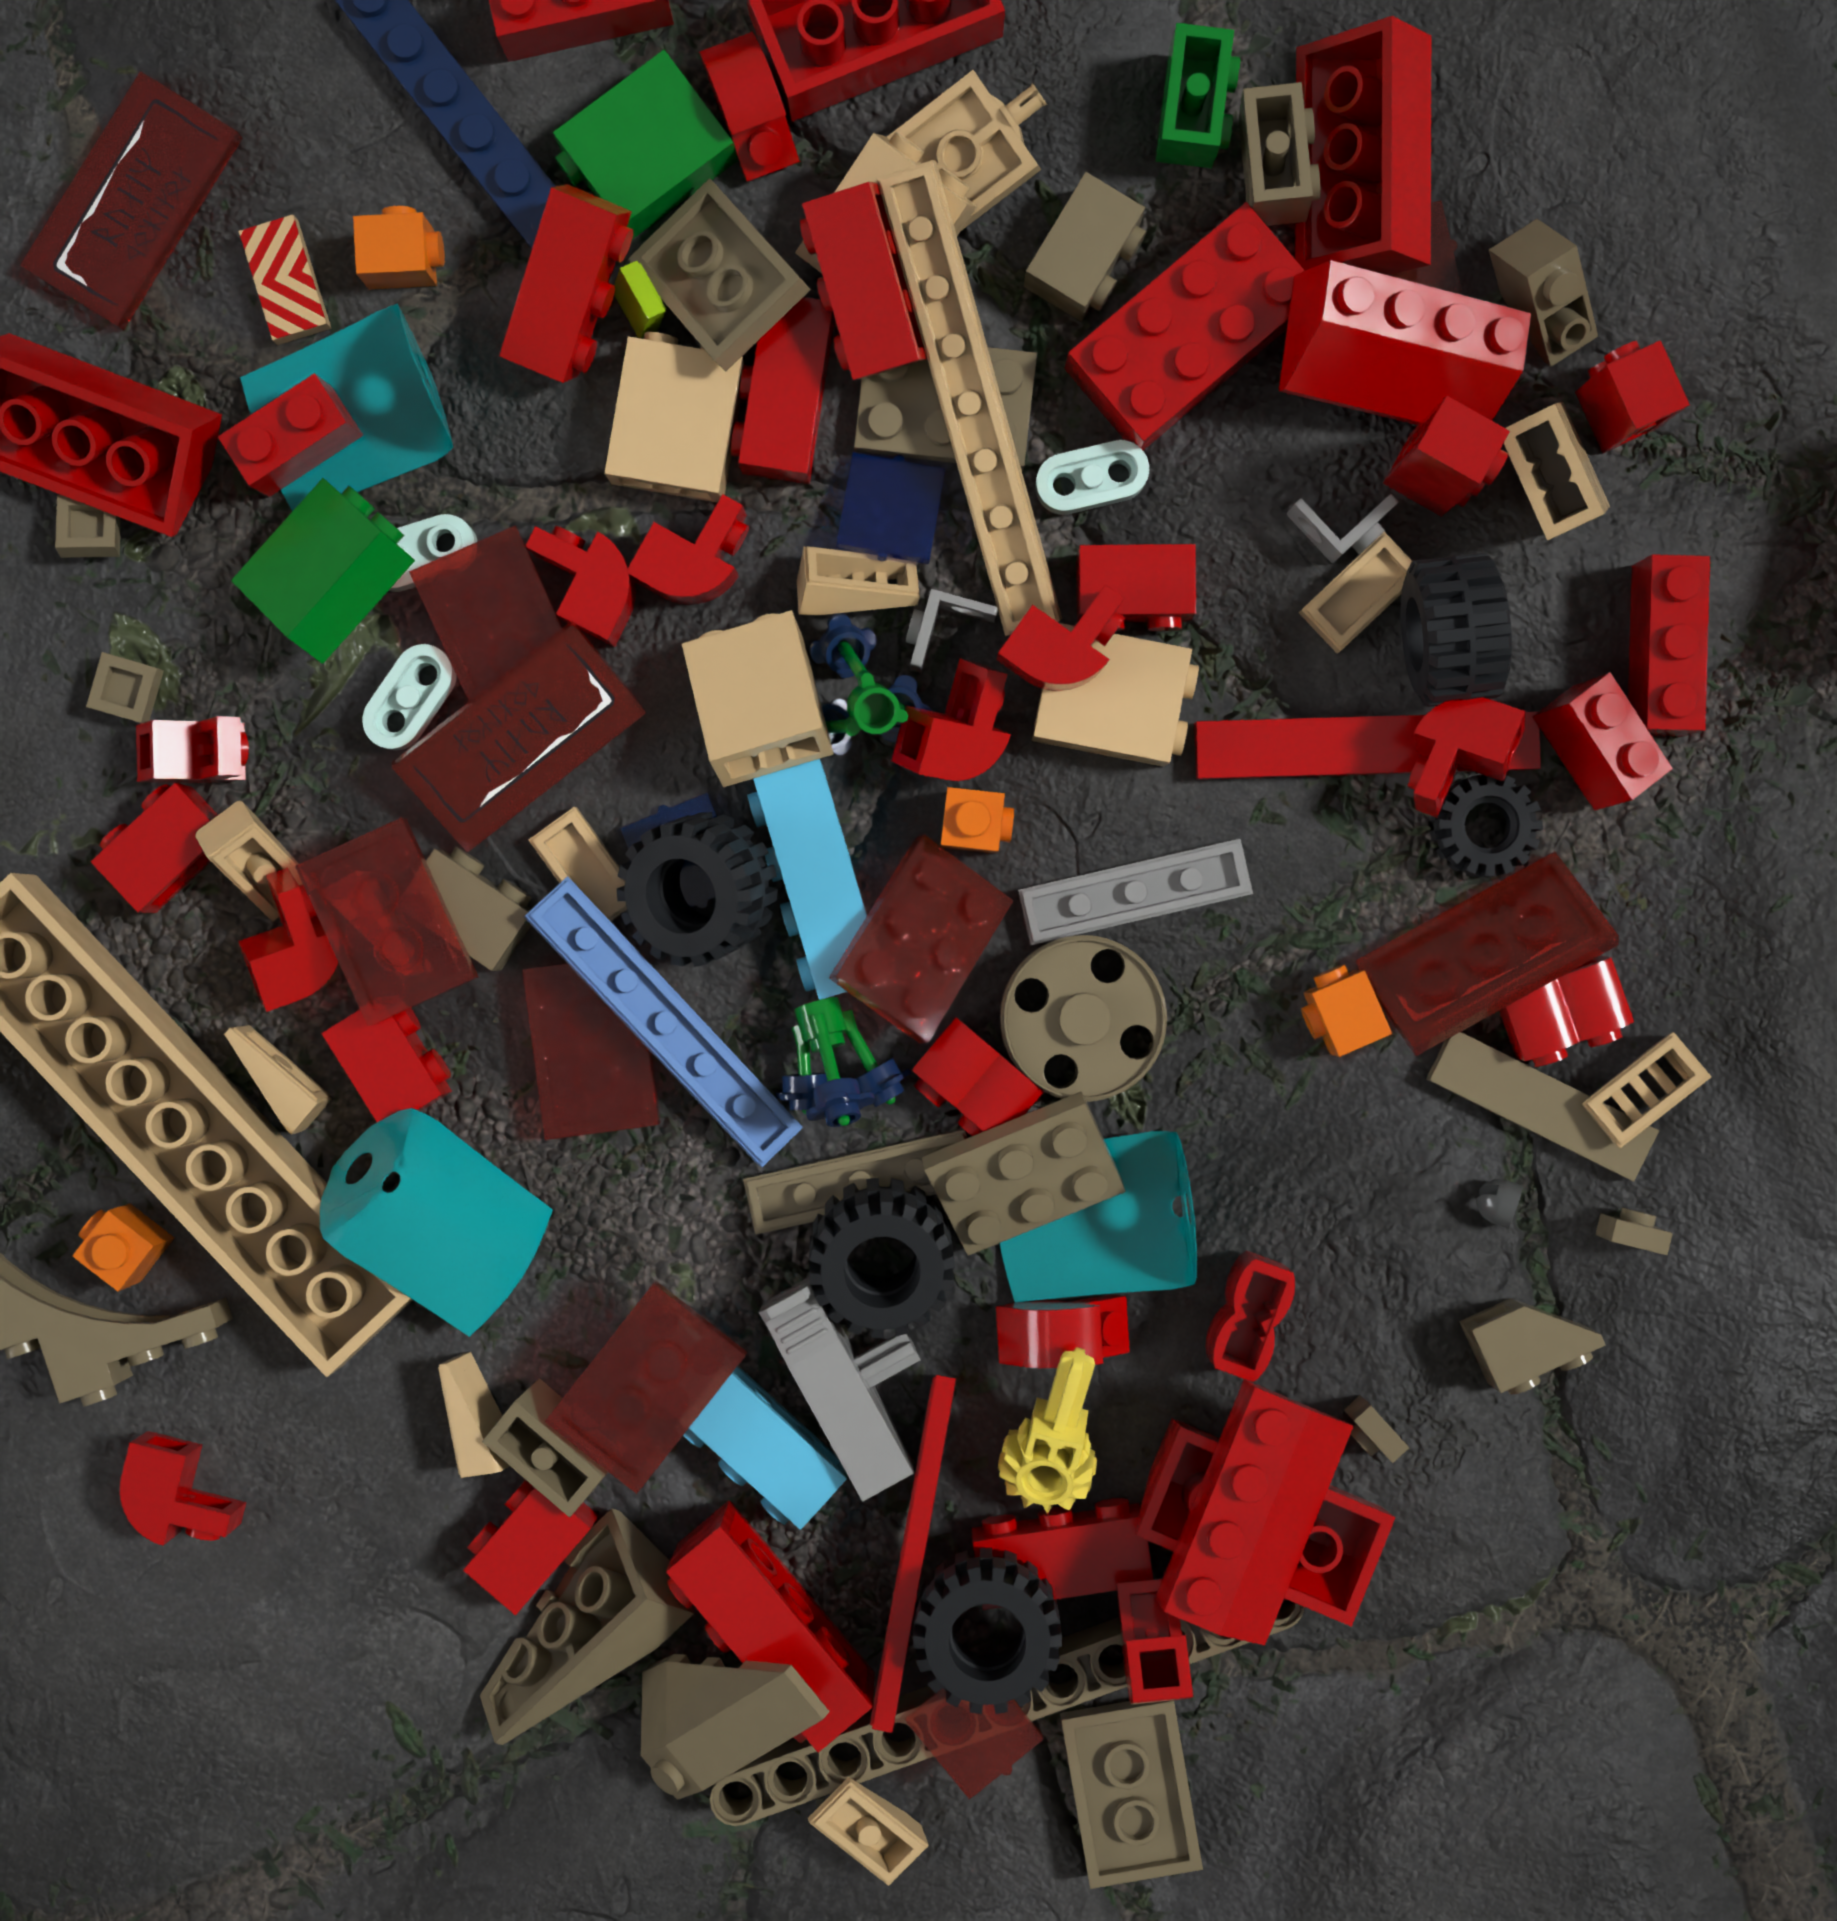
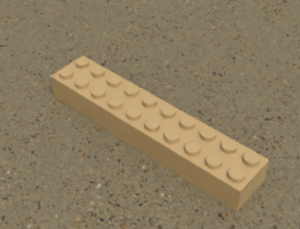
M10 873L1 881L0 1032L326 1377L330 1376L344 1366L413 1299L347 1259L323 1239L320 1231V1202L327 1185L326 1181L37 875Z

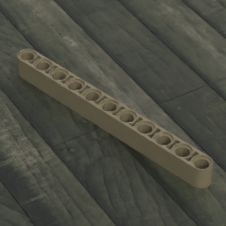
M1286 1599L1280 1607L1270 1635L1289 1629L1297 1624L1303 1616L1305 1607ZM1120 1617L1062 1637V1647H1059L1060 1660L1058 1664L1072 1667L1075 1670L1074 1676L1064 1684H1055L1049 1681V1684L1042 1692L1033 1687L1030 1690L1031 1701L1022 1707H1019L1015 1700L1007 1703L1008 1712L995 1714L994 1705H983L982 1714L969 1712L968 1701L961 1700L960 1705L966 1708L968 1713L959 1722L951 1723L944 1721L938 1715L940 1708L949 1704L946 1702V1691L942 1688L935 1693L929 1686L899 1697L895 1723L907 1724L914 1731L911 1738L906 1741H893L886 1736L884 1731L872 1729V1725H870L872 1707L819 1753L807 1739L800 1743L793 1737L715 1783L710 1796L711 1810L716 1818L724 1824L731 1826L745 1825L831 1794L848 1777L857 1783H862L1125 1688L1127 1683L1124 1661L1116 1665H1109L1099 1660L1100 1653L1109 1645L1118 1644L1123 1646ZM1180 1619L1182 1635H1186L1189 1664L1250 1643L1220 1636ZM847 1742L856 1746L860 1754L853 1760L843 1761L833 1756L830 1750L838 1743ZM785 1762H795L805 1769L806 1774L800 1779L789 1780L781 1776L777 1768ZM734 1781L743 1782L749 1786L752 1794L745 1799H735L726 1793L724 1786Z

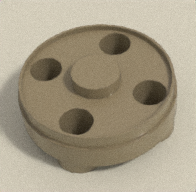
M1078 935L1063 937L1034 950L1018 965L1006 984L1000 1006L1001 1035L1010 1059L1016 1068L1039 1088L1060 1099L1082 1091L1086 1102L1107 1099L1126 1091L1141 1080L1155 1063L1163 1046L1167 1028L1165 998L1153 971L1143 959L1126 946L1098 936ZM1108 949L1115 952L1120 958L1121 970L1117 978L1111 982L1104 983L1094 977L1091 971V962L1096 953ZM1025 979H1037L1046 988V1000L1042 1007L1035 1011L1022 1010L1015 1001L1016 987ZM1140 1025L1149 1033V1048L1139 1057H1128L1121 1049V1035L1130 1026ZM1055 1055H1067L1071 1057L1075 1064L1074 1077L1066 1085H1051L1044 1076L1045 1064Z

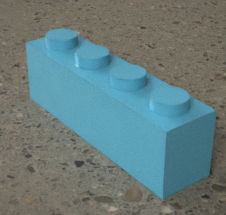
M813 760L753 778L757 792L747 794L756 826L767 825L773 847L767 848L769 853L765 855L768 866L774 865L777 877L772 879L773 882L783 879L789 902L780 904L789 937L800 934L806 956L798 958L796 961L805 991L816 989L818 998L821 1000L885 981L886 976L821 760Z
M683 1315L676 1320L630 1373V1376L637 1381L634 1389L644 1401L655 1409H659L662 1405L665 1406L679 1419L676 1427L680 1433L699 1448L704 1444L709 1446L722 1458L718 1462L722 1471L740 1486H744L747 1482L764 1496L760 1501L764 1509L783 1525H786L790 1520L801 1530L847 1480L848 1475L837 1455Z

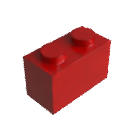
M1636 340L1613 350L1604 356L1605 361L1588 370L1590 379L1575 391L1603 454L1656 430L1690 405L1661 340L1642 349Z
M314 373L219 435L218 438L247 484L264 495L271 497L364 435L334 388Z
M1196 544L1080 545L1076 553L1077 622H1079L1103 586L1107 584L1125 597L1117 609V612L1125 617L1117 631L1124 630V622H1147V630L1149 631L1181 630L1182 621H1191L1196 614Z
M1611 672L1572 686L1533 716L1594 811L1634 800L1673 769Z
M174 783L171 786L164 784L158 787L142 802L141 807L144 809V812L129 826L126 823L117 826L101 840L99 846L103 850L91 861L95 868L138 913H157L211 862L196 839V832L218 816V814L192 786Z
M393 996L377 998L321 1033L376 1122L400 1110L413 1108L422 1111L452 1092L446 1082L451 1077V1073L445 1061L434 1048L429 1051L426 1050L416 1034V1031L421 1029V1025L415 1013L404 1000L397 1003Z
M527 1480L517 1488L504 1504L512 1511L504 1522L497 1527L489 1521L468 1545L467 1548L475 1555L463 1570L515 1616L589 1532L598 1517V1514L583 1502L569 1518Z

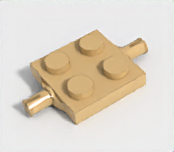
M972 70L888 135L887 138L891 139L895 132L901 134L924 152L919 159L920 163L934 160L937 162L938 170L942 167L947 169L970 187L965 197L977 205V208L963 227L964 229L1041 170L1024 145L1019 124L1041 107L1046 106L1047 103L1032 83L1029 88L1007 105H1004L1002 101L989 93L978 75Z

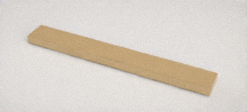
M931 160L877 178L878 186L1005 636L1013 633L1032 604L1056 622L1062 620V615L937 162Z

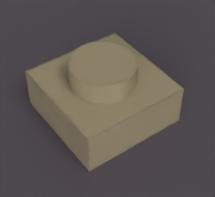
M57 495L55 548L61 558L120 557L121 518L63 495Z
M102 652L86 707L139 723L150 721L164 670Z
M1622 1207L1620 1217L1600 1214L1595 1235L1611 1242L1668 1255L1673 1233L1654 1226L1657 1216Z
M1361 1395L1344 1409L1356 1423L1351 1431L1352 1437L1371 1457L1381 1450L1394 1463L1409 1449L1408 1445Z

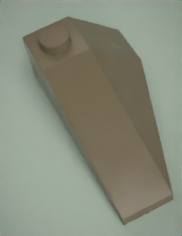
M611 1508L569 1553L564 1561L570 1567L554 1592L546 1590L536 1606L540 1609L541 1614L526 1638H516L480 1694L494 1743L506 1744L657 1649L695 1613L693 1607L688 1609L683 1606L668 1586L667 1581L670 1579V1576L666 1573L670 1560L619 1510Z
M672 1654L650 1664L642 1672L641 1756L651 1767L650 1773L654 1782L664 1792L673 1795L678 1800L709 1788L822 1721L830 1711L792 1665L746 1660L739 1668H729L724 1666L720 1658L707 1657L699 1665L691 1664L687 1655Z

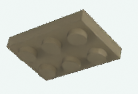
M710 178L628 258L630 263L638 261V263L642 264L660 298L725 372L811 290Z
M988 347L1020 467L1024 471L1037 353ZM927 359L862 378L854 444L855 452L956 463Z
M1082 1091L922 1157L924 1171L968 1256L1126 1192L1123 1180Z
M1174 1700L1132 1705L1130 1701L1060 1713L1090 1889L1203 1870Z

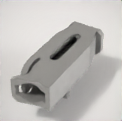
M810 1277L764 1302L759 1314L769 1329L786 1365L862 1502L914 1474L913 1470L916 1469L917 1465L902 1442L893 1419L875 1388V1385L921 1361L911 1338L907 1334L895 1335L866 1352L857 1355L840 1323L836 1324L828 1317V1304L819 1306L814 1297V1285L810 1284Z

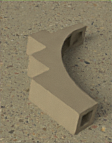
M0 1253V1350L4 1349L6 1358L10 1359L41 1348L59 1404L80 1397L84 1407L117 1395L115 1385L133 1376L130 1367L164 1355L162 1345L180 1339L184 1349L203 1344L218 1338L216 1328L233 1319L226 1297L174 1315H139L91 1306L59 1294L32 1279Z

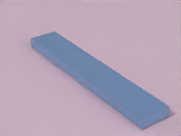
M568 876L523 916L758 1166L763 1167L803 1128Z

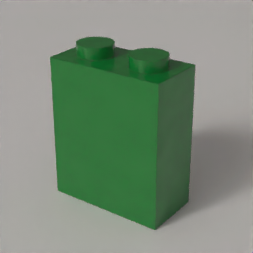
M662 50L553 132L561 150V153L554 158L571 183L576 187L584 181L593 195L632 211L627 227L633 229L632 240L692 196L709 178L713 180L738 161L734 142L665 50Z
M324 478L316 484L231 580L288 639L322 664L415 561L398 545L405 536L379 512L370 519L369 516L375 508L350 485L341 493Z

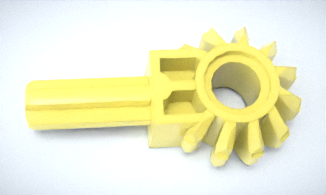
M1075 1347L1073 1351L1062 1353L1049 1399L1037 1398L1031 1420L1025 1417L1019 1426V1430H1009L1008 1435L1004 1438L1002 1453H1000L998 1462L999 1477L1005 1480L1006 1495H1021L1024 1508L1036 1503L1043 1505L1048 1514L1052 1506L1058 1504L1070 1511L1076 1499H1086L1087 1493L1091 1489L1092 1477L1096 1474L1097 1458L1095 1457V1451L1090 1449L1089 1434L1086 1433L1088 1410L1082 1408L1095 1368V1360L1085 1354V1349Z

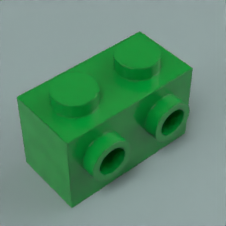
M1176 23L1169 48L1155 162L1212 169L1218 150H1228L1233 125V114L1224 113L1227 92L1235 93L1240 68V57L1231 56L1234 38L1233 29Z

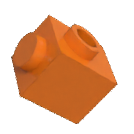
M389 206L383 208L380 215L353 216L356 274L369 290L437 286L436 267H444L445 263L444 243L441 232L434 231L423 212L417 213L416 209L408 206Z
M947 787L940 848L997 854L1000 841L1011 842L1014 808L1004 807L1005 793Z
M1345 964L1334 967L1314 976L1313 979L1316 987L1303 992L1308 1003L1307 1006L1301 1008L1306 1026L1314 1039L1323 1038L1330 1055L1341 1057L1392 1034L1365 970L1348 972Z
M129 1203L110 1209L107 1212L103 1209L97 1211L81 1229L78 1236L84 1241L72 1257L119 1292L140 1283L175 1237Z

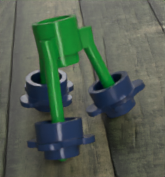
M843 613L834 614L828 619V629L820 640L814 641L809 649L810 656L815 663H827L840 677L849 678L855 675L858 681V686L852 690L847 702L843 699H834L829 704H821L834 755L847 753L852 744L850 737L855 736L861 730L870 734H881L885 740L896 742L901 723L906 722L908 719V713L905 711L906 706L932 711L930 706L923 704L916 692L917 681L909 675H900L896 678L894 685L888 688L875 683L873 675L864 667L870 657V650L876 646L877 639L874 632L870 628L860 629L851 624L849 617Z
M838 997L813 1001L794 1009L798 1025L792 1027L797 1046L798 1074L783 1075V1092H776V1099L789 1100L790 1110H801L806 1114L809 1121L825 1119L829 1127H842L858 1121L861 1118L860 1110L863 1107L871 1104L877 1107L883 1103L891 1105L895 1102V1096L905 1091L900 1081L912 1073L910 1068L901 1072L893 1058L878 1065L857 1028L853 1010L842 1012ZM844 1033H846L867 1071L856 1079L840 1078L833 1048L845 1044ZM810 1047L812 1053L820 1052L825 1073H811Z

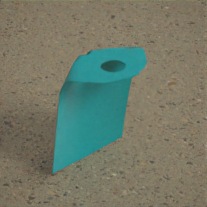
M398 303L379 310L324 339L240 377L251 415L315 373L334 388L364 435L281 489L292 511L322 478L327 480L341 493L348 485L355 491L360 492L433 463L448 454L454 447L432 373Z
M409 1108L400 1110L368 1128L332 1167L320 1202V1231L323 1239L344 1257L382 1279L470 1337L503 1304L524 1276L540 1245L553 1209L493 1165L438 1120L416 1109ZM365 1153L372 1154V1164L364 1177L354 1184H347L346 1174L351 1164ZM397 1172L400 1175L398 1187L393 1192H384L382 1189L383 1182L390 1173Z
M1149 1131L1104 1139L1123 1180L1126 1192L1000 1243L1001 1254L1014 1302L1172 1290L1195 1284L1197 1278L1195 1214L1187 1164L1177 1132ZM1186 1193H1187L1188 1202H1189L1191 1225H1190L1189 1216H1188V1210H1187ZM1178 1196L1181 1197L1182 1217L1175 1215L1172 1209L1173 1200Z

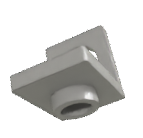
M1390 494L1341 540L1301 498L1287 512V516L1333 564L1351 546L1360 554L1385 531L1378 521L1398 503V500Z
M931 589L925 612L914 609L910 621L906 643L915 645L910 670L922 673L939 608L994 623L998 607Z

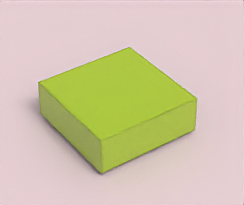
M635 261L619 268L614 284V296L637 337L644 339V333L658 332L666 307L641 263Z

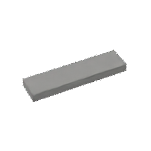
M1241 839L1017 890L1030 945L1253 894Z

